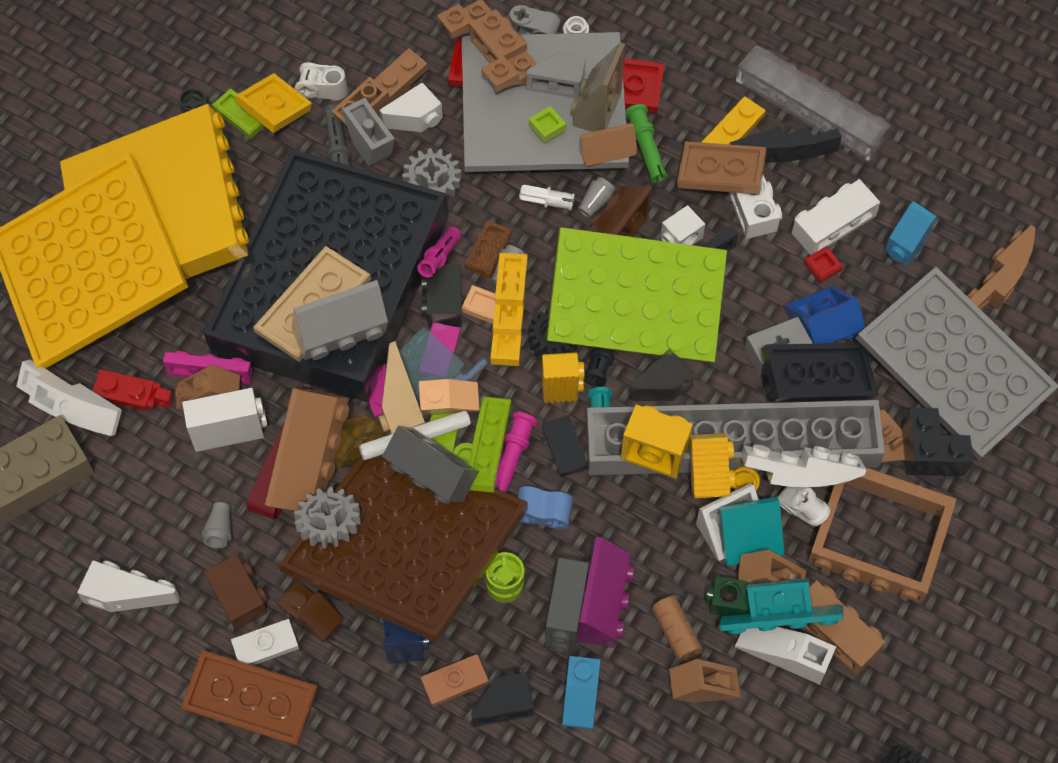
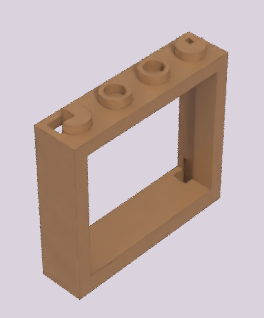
M866 468L864 476L834 485L827 504L830 507V514L819 527L807 563L821 567L823 572L832 571L838 573L850 582L860 581L871 585V588L878 592L897 594L906 602L908 599L922 603L928 593L957 499ZM844 484L940 517L920 582L823 548Z

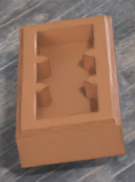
M477 654L420 677L432 707L489 684Z

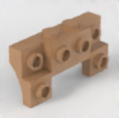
M478 0L465 8L457 4L437 15V22L439 24L442 23L448 30L451 39L470 32V41L490 63L481 68V75L483 77L486 76L494 85L496 93L513 85H527V70L537 65V63L526 51V40L521 34H517L514 31L507 17H502L496 9L491 11L483 0Z

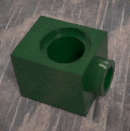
M716 576L714 586L708 585L705 603L711 604L709 614L718 616L747 614L749 608L747 585L752 584V582ZM729 593L735 598V601L725 602L721 599L720 595Z

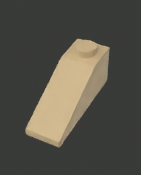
M395 341L390 343L388 348L381 406L382 415L378 416L382 431H388L389 435L394 434L398 426L415 427L425 423Z

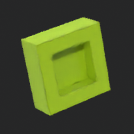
M551 106L528 119V125L544 143L567 129V123Z

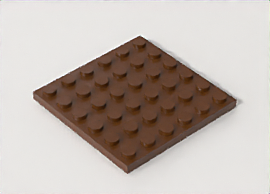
M382 455L364 460L361 456L334 491V493H338L339 490L343 489L345 497L352 494L354 502L359 504L361 524L357 525L358 532L356 534L349 533L350 541L346 542L340 539L338 540V547L329 542L326 548L322 547L321 542L311 546L310 539L303 541L300 536L279 563L280 571L438 643L527 512L528 502L495 488L494 493L469 490L463 503L450 502V504H446L437 500L434 497L435 492L431 489H423L412 482L413 477L407 473L401 474L390 467L391 462L383 458Z

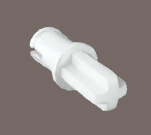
M522 185L519 195L521 201L542 204L544 208L552 206L568 209L569 211H572L575 196L574 193L570 194L551 190L549 186L548 189L529 185Z

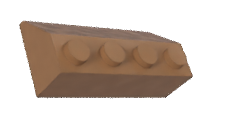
M293 388L265 502L266 506L297 511L299 510V501L307 502L306 494L309 493L312 496H316L317 489L319 488L323 493H327L328 482L335 471V464L333 463L335 453L340 448L342 442V435L340 434L342 424L347 419L349 413V406L347 405L349 398L318 389Z

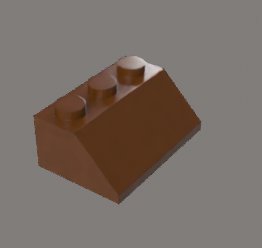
M648 185L622 187L617 195L612 194L604 212L602 214L598 213L594 217L589 231L634 237L649 217L652 188Z

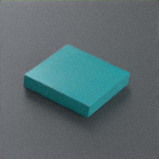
M777 497L719 507L724 562L727 566L740 564L741 555L771 550L780 556L784 555L780 500Z

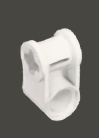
M310 62L300 65L299 72L301 76L299 82L295 84V90L304 97L341 100L347 95V81L341 67L319 65Z
M786 486L777 497L783 509L811 526L822 524L830 514V507L824 501L817 498L816 493L809 487Z

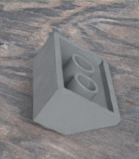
M375 280L293 309L292 332L304 360L324 358L330 351L339 348L340 350L350 349L358 341L364 339L372 341L380 338L386 332L388 320L378 281Z

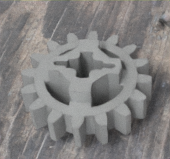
M428 148L425 155L418 151L417 159L410 156L409 164H404V174H402L403 181L444 192L452 197L455 196V188L461 187L460 179H462L459 162L458 160L452 161L451 153L443 156L442 149H439L437 154L433 153L431 148ZM431 172H433V181H431Z
M329 487L327 493H323L319 488L317 489L316 496H312L309 493L306 494L307 502L299 501V510L294 511L296 530L300 532L303 541L310 539L311 546L321 542L322 547L326 548L328 543L332 542L335 547H338V540L350 541L349 533L356 534L358 532L357 525L361 524L359 504L354 502L352 494L345 497L343 489L339 490L338 493H334L333 488Z

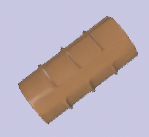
M669 596L653 605L652 610L658 620L657 623L660 624L664 636L667 638L678 662H685L698 656L703 649L676 596Z

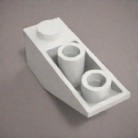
M92 561L77 592L83 603L109 612L175 604L180 601L175 586L165 580H158V582L149 580L145 574L135 570H131L130 573L122 571L118 565L109 561H103V564Z
M777 627L771 631H760L758 628L746 629L745 632L740 634L735 648L820 685L836 646L805 633Z

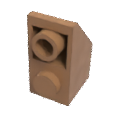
M215 365L206 367L178 382L175 391L177 397L176 409L184 410L182 403L184 401L238 391L240 375Z

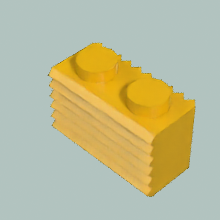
M577 353L543 354V401L546 404L548 402L553 404L555 401L557 403L560 401L563 403L568 401L570 403L572 400L576 402L578 400V392L584 391V363L578 362Z
M725 433L691 435L689 443L693 497L730 496V488H735L734 470H729V459L734 458L733 441H728Z

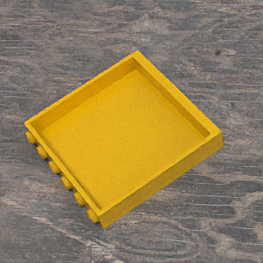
M209 104L60 161L64 189H67L130 153L136 161L185 279L248 256L246 244H249V238L242 226L241 220H244V214L236 198L239 196V190L232 179L234 167L227 155L230 147L222 131L225 123L221 114L215 112Z

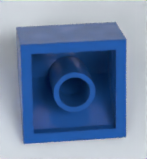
M833 285L784 305V309L790 319L795 317L800 319L813 344L833 343L840 339H850L856 336L857 332L865 329L858 298Z

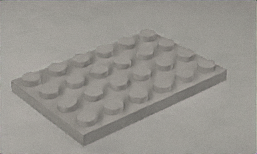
M937 267L932 269L856 337L925 408L939 409L940 423L952 435H970L972 453L978 461L1058 388V384Z

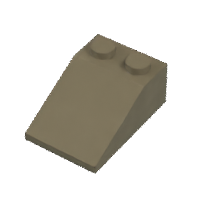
M620 42L592 68L588 79L584 78L582 80L579 90L581 95L579 100L574 99L570 114L574 115V127L591 132L607 129L622 92L624 43Z

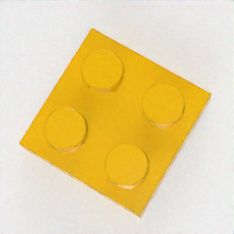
M275 73L237 94L235 100L238 106L272 133L311 111L312 102Z

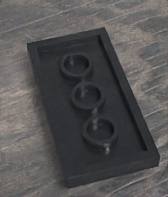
M861 343L766 344L761 349L774 403L873 400L878 396L868 352Z

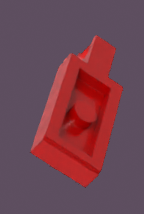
M101 369L92 389L94 393L112 404L143 411L154 409L155 405L171 408L174 400L172 392L162 389L159 383Z

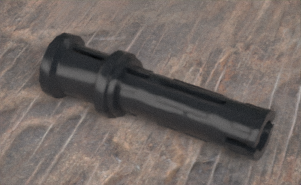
M594 348L590 352V363L587 370L584 371L583 380L586 383L595 387L606 385L608 368L614 362L613 350Z

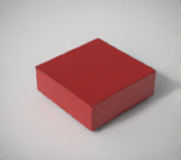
M827 246L805 258L803 263L819 284L842 272L843 269L842 264Z

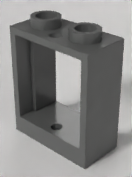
M564 558L558 559L546 624L545 646L551 647L550 649L555 652L568 653L569 650H576L579 621L588 580L589 563Z

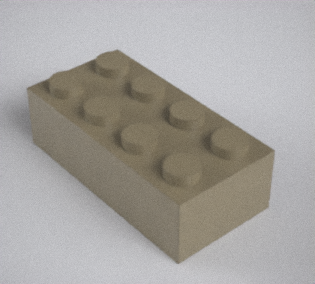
M61 415L0 447V526L94 474L86 456Z

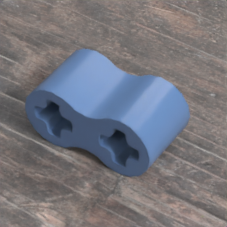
M529 486L519 488L517 498L528 502V510L520 522L541 524L554 529L568 528L574 500L571 495L557 491H543Z

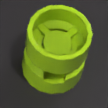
M507 552L498 553L486 570V590L495 601L501 603L513 602L523 592L525 570L519 557Z

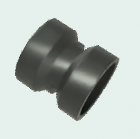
M188 88L181 92L179 96L181 114L206 105L204 92L197 88Z

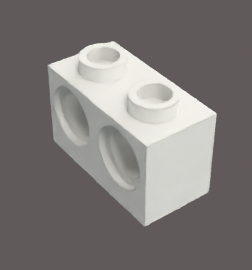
M764 175L760 194L751 195L749 193L729 192V197L746 239L777 232L779 221L782 220V212L779 204L774 203L771 183L769 181L766 182ZM757 215H763L765 218H760Z

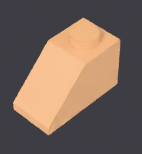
M452 379L419 381L422 415L480 411L478 382Z

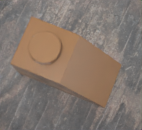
M771 550L743 554L740 557L738 580L756 584L805 579L806 576L805 569Z
M695 659L669 669L670 686L673 699L700 703L741 698L737 669L734 667Z

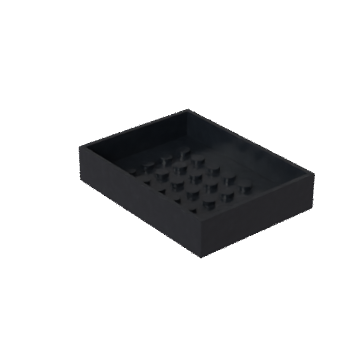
M292 149L249 237V244H246L248 256L238 260L204 331L211 354L230 360L232 358H241L250 362L251 367L369 403L378 383L377 379L380 371L383 370L387 362L389 344L396 341L420 285L422 275L418 271V265L424 259L427 249L434 246L439 240L448 220L446 193ZM327 246L369 273L371 276L369 282L378 281L388 324L386 332L378 339L372 341L364 339L356 342V345L350 349L340 350L339 348L330 351L324 358L313 360L312 358L304 360L302 358L298 362L255 333L253 327L323 248Z

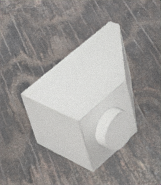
M423 83L379 110L382 122L388 129L423 132L429 127L436 126L443 119L442 103Z

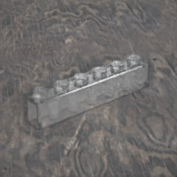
M755 45L738 65L737 82L821 133L838 128L842 135L840 144L869 161L885 142L890 124L882 117L875 116L865 110L860 104L848 100L840 95L838 91L818 82L813 76H808L796 69L793 64L776 57L771 51Z

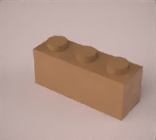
M816 580L810 586L813 608L843 605L844 618L843 620H838V623L825 626L820 625V622L807 623L808 625L803 628L813 637L836 646L833 655L857 676L881 652L885 641L876 628L867 626L859 619V614L855 609L841 603L829 586H822Z

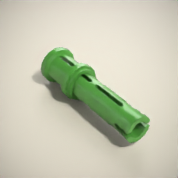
M636 104L625 110L626 119L634 124L636 141H638L651 182L656 183L657 177L658 183L666 180L668 175L653 138L655 128L648 120L647 106L645 104Z

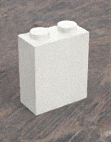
M253 388L182 402L186 427L196 452L264 438L262 427L268 426L261 397L255 398Z

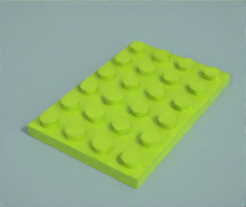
M560 227L546 341L714 363L727 250Z

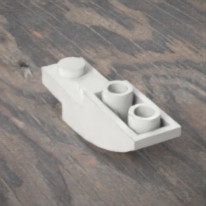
M31 359L22 362L16 387L30 395L29 403L55 417L61 415L64 421L81 428L109 436L116 434L122 411L120 408L80 383L70 385L45 368L35 367L34 361Z
M757 444L753 445V447L744 445L741 454L745 467L767 471L766 474L770 484L781 486L821 487L835 485L859 478L866 473V468L857 455L847 452L838 455L820 446H814L813 449L804 447L801 458L796 453L790 451H782V453L772 452L768 447Z

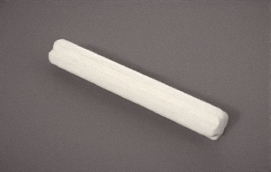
M461 411L412 428L431 439L467 427L471 422L467 411ZM393 434L361 444L359 450L362 458L367 460L382 455Z

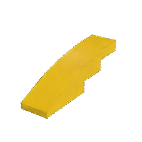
M500 253L491 365L519 366L528 254Z

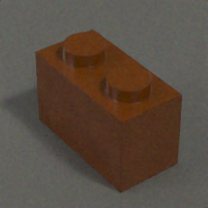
M234 555L204 571L213 592L235 631L267 614L264 603L268 602V599L261 586L259 585L255 588L250 579L255 576L247 561L241 563L238 556Z

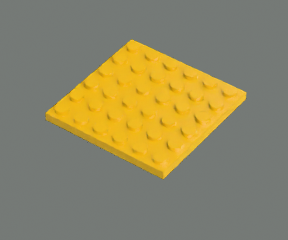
M130 153L0 227V271L35 367H43L45 369L188 288L136 161Z

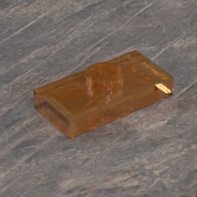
M486 220L465 262V269L491 278L498 263L500 252L502 249H505L512 235V229Z

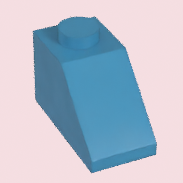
M913 201L889 237L885 252L893 260L908 266L926 245L936 216Z
M569 657L562 726L593 730L600 659Z

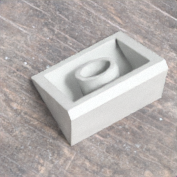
M752 483L730 493V496L722 497L699 509L696 525L719 561L724 559L719 507L759 500Z

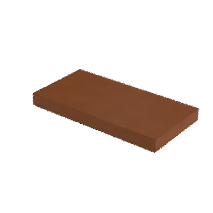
M202 650L181 709L298 746L318 686Z

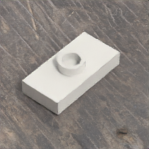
M289 619L231 639L237 660L252 666L299 649Z

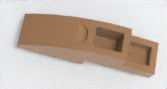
M408 48L374 80L371 77L366 79L331 111L332 114L346 125L342 109L366 98L377 115L380 116V109L411 90L410 85L428 70V64Z
M1030 225L1024 232L1019 230L1011 238L1010 245L1006 249L1001 247L992 257L994 264L990 274L983 281L984 286L980 290L974 288L967 297L980 310H983L989 303L998 310L1016 288L1032 253L1035 240L1034 226Z

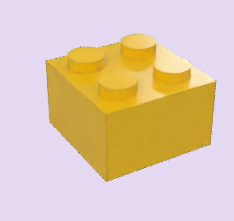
M636 404L623 435L621 460L677 479L688 451L693 424L688 423L683 417L676 415L668 416L660 413L654 407H642Z

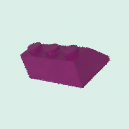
M596 536L579 621L578 642L614 648L615 638H622L624 621L619 620L620 610L627 611L630 593L624 592L626 582L632 583L635 565L629 564L630 553L602 537Z

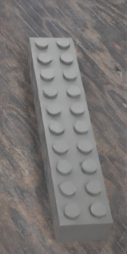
M879 400L651 406L660 413L668 416H680L686 419L688 423L693 424L691 435L725 433L728 441H733L734 458L729 459V470H735L740 466H744L741 458L744 445L753 447L755 444L763 445L772 452L777 453L790 451L799 455V458L802 456L804 447L813 449L814 446H820L838 455H842L844 452L857 455L866 468L879 467L885 455ZM634 407L587 408L586 431L589 475L658 474V472L621 460L623 435ZM690 443L679 473H691Z

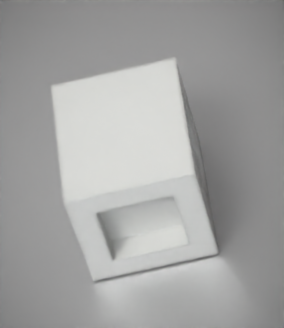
M687 205L662 222L661 241L694 245L703 238L705 223Z

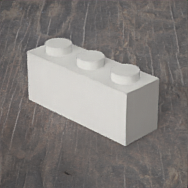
M860 179L852 184L847 183L830 198L827 196L821 199L816 207L809 211L804 210L800 212L794 219L792 235L812 255L826 246L832 245L874 218L880 201Z

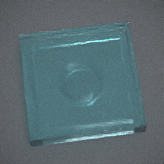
M424 326L399 352L415 397L419 401V381L453 380L466 366Z

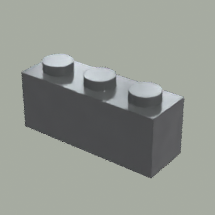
M398 426L382 455L383 458L391 462L390 467L401 474L407 473L413 477L412 482L423 489H431L435 492L434 497L446 504H450V502L463 503L479 473L478 470L412 427Z

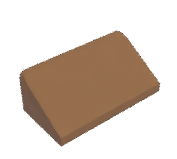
M629 123L581 134L580 154L584 165L592 166L635 156L637 154L634 124Z

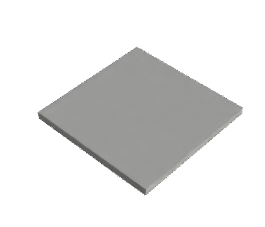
M620 32L522 35L527 43V53L537 64L558 53L586 57L584 77L588 79L592 68L620 43ZM462 36L465 172L628 168L629 157L585 166L580 154V135L590 133L591 131L573 126L574 115H571L570 111L572 103L576 98L526 90L527 85H513L496 93L494 85L486 76L483 77L481 75V68L490 63L470 41V36ZM623 80L621 96L607 128L626 124ZM551 106L567 123V129L544 143L528 125V119Z

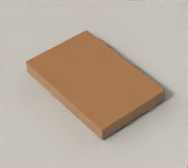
M685 141L677 180L678 188L760 194L766 159V147Z

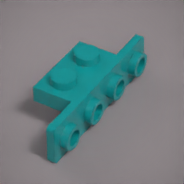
M809 578L748 584L747 592L751 614L723 616L719 626L720 631H728L730 634H740L745 632L746 629L758 628L760 631H771L776 629L777 626L789 625L790 628H802L807 626V623L815 622L828 626L837 624L838 620H843L844 606L836 605L813 608Z

